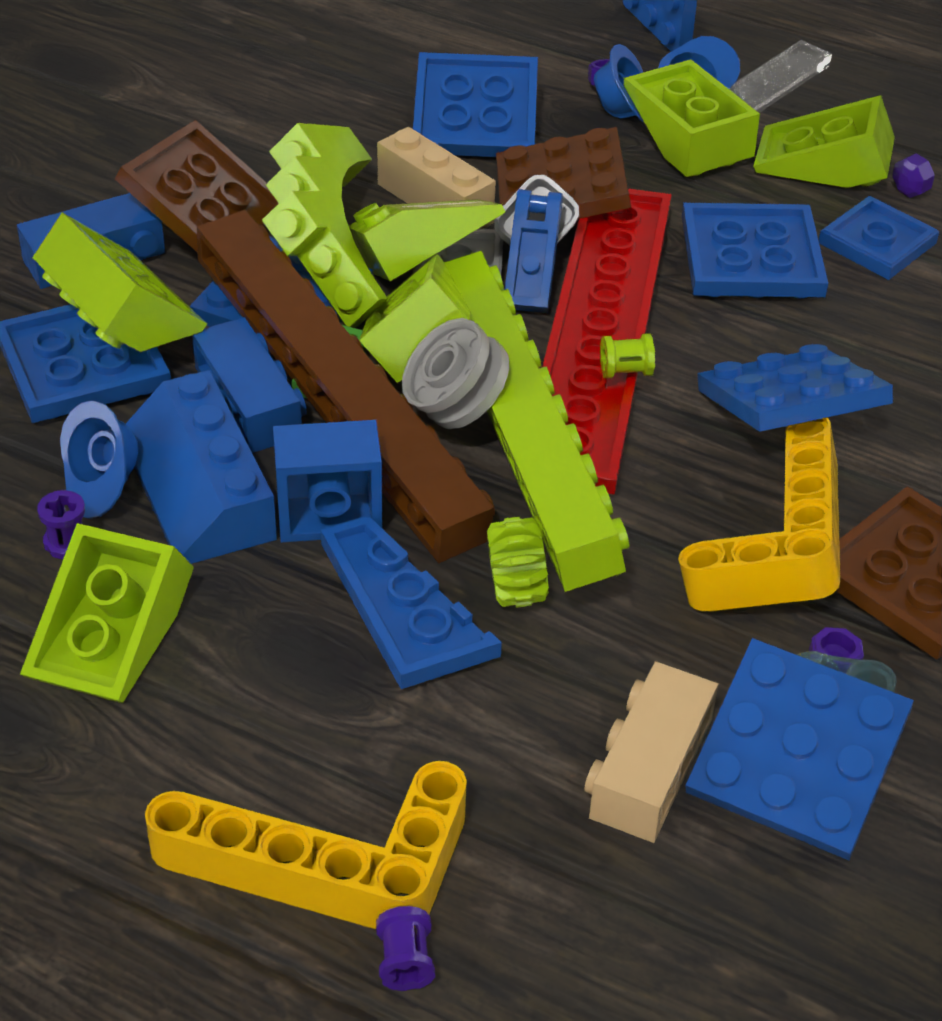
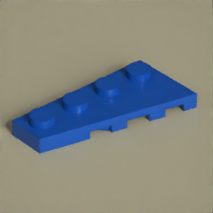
M369 515L320 529L321 545L400 689L501 657L502 642L490 631L484 634L472 622L473 615L459 601L453 604L439 590V582L426 570L420 572L408 561V553Z

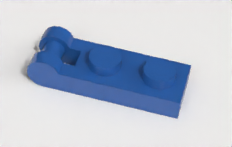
M518 189L505 282V289H508L512 296L515 310L549 312L563 193L549 192L548 196L532 195V190ZM530 213L545 214V221L529 220Z

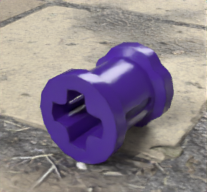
M59 490L47 494L40 500L37 506V513L40 521L46 526V532L43 536L45 550L54 558L64 559L76 524H83L82 518L85 514V503L79 494L73 491ZM64 505H68L69 511L65 512ZM59 538H63V545L59 543Z
M398 906L386 910L376 919V933L383 940L384 960L379 965V977L382 979L383 986L392 990L407 991L423 988L435 978V966L427 952L426 937L431 932V917L427 911L419 907Z

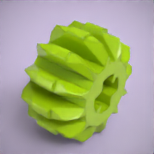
M519 516L504 518V521L491 523L487 530V539L496 600L502 607L516 605V608L532 606V603L545 601L549 593L548 573L541 528L533 517L520 519Z

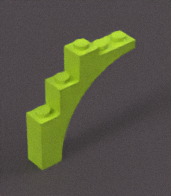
M297 123L269 151L281 170L266 186L279 204L262 221L285 254L299 258L346 326L358 327L388 299L371 274L355 244L345 217L342 202V187H345L372 158L349 127Z

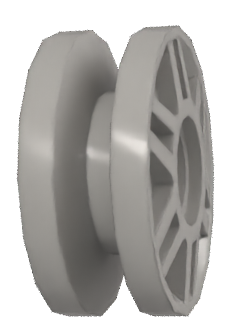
M465 318L448 320L434 328L413 351L402 376V392L412 406L426 412L428 418L435 424L446 429L464 427L481 417L494 404L503 390L509 373V355L497 340L488 337L484 330L474 321Z

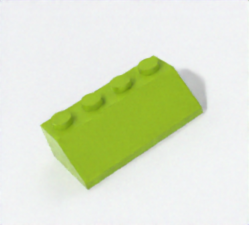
M63 212L32 257L45 270L42 277L51 285L62 290L59 295L79 309L77 314L83 320L98 328L95 332L98 337L115 348L120 349L124 343L142 352L200 333L207 325L199 315L130 250Z

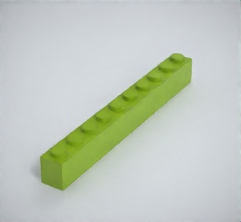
M482 251L444 262L471 311L470 320L477 323L488 337L497 340L509 355V373L504 388L494 404L487 410V414L530 513L541 528L542 540L564 591L567 592L626 572L622 550L630 548L624 524L620 517L615 519L610 517V515H613V507L606 487L604 485L595 486V483H598V478L589 453L580 455L583 452L577 428L574 423L565 424L568 423V415L560 394L552 396L555 394L549 371L546 366L539 368L541 367V361L533 339L528 341L521 314L516 315L512 296L508 289L504 290L497 265L489 267Z

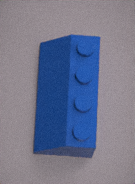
M207 370L163 381L129 419L126 425L134 432L138 441L139 454L134 468L168 545L174 546L190 564L277 540L274 495L211 371Z

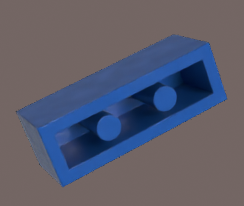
M130 193L63 211L64 214L130 250L140 260L165 253L162 221ZM62 212L17 224L22 259L40 289L53 285L42 277L45 270L32 257Z
M245 317L205 328L202 332L192 335L197 372L211 371L252 453L274 446L273 426L302 424L301 417L305 416L307 412L302 393L298 388L292 389L287 381L282 363L279 360L274 361L272 359L265 338L261 333L254 332Z

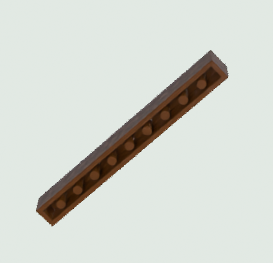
M246 210L197 226L199 263L242 317L246 318L254 332L263 335L269 351L276 360L282 363L285 371L296 381V385L326 423L376 420L382 461V493L438 564L488 542L487 530L495 515L494 504L489 494L483 489L479 490L468 477L462 462L457 457H452L440 443L436 431L430 425H425L404 394H399L388 381L384 369L379 364H374L366 355L359 339L353 334L350 335L341 325L334 309L331 306H326L320 300L311 282L307 278H302L292 266L289 256L274 245L266 228L261 224L258 225Z

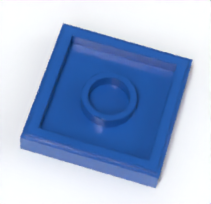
M868 196L822 229L818 241L819 244L890 280L937 243L940 231Z

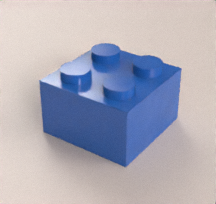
M376 420L273 426L281 543L321 540L320 529L367 515L382 528V461Z

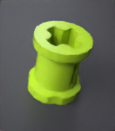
M651 333L642 334L640 339L613 340L611 336H602L600 362L603 377L613 378L615 373L642 372L644 376H653L655 348Z

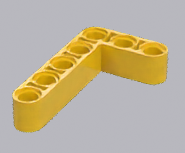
M828 417L786 426L784 531L696 542L685 547L680 552L678 560L688 602L692 608L699 611H717L816 600L833 594L839 588L838 463L831 423Z
M435 761L419 768L414 775L385 848L179 791L165 792L153 798L145 811L151 856L158 866L166 870L376 929V919L379 915L388 909L398 906L419 907L430 914L464 826L467 780L464 772L450 762ZM348 877L350 879L342 880L337 878ZM405 893V894H409V895H406V896H396V895H394V894Z

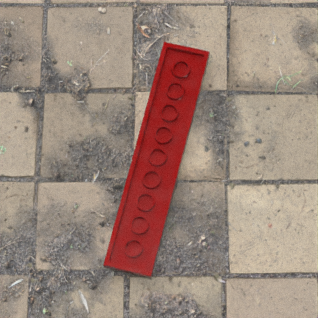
M628 189L631 208L579 219L542 366H546L549 371L555 394L552 396L560 394L568 415V423L565 424L574 423L577 428L583 452L580 455L589 453L598 478V483H595V486L604 485L608 494H615L638 372L615 373L613 378H604L600 362L602 336H611L613 340L640 339L642 334H646L672 194Z

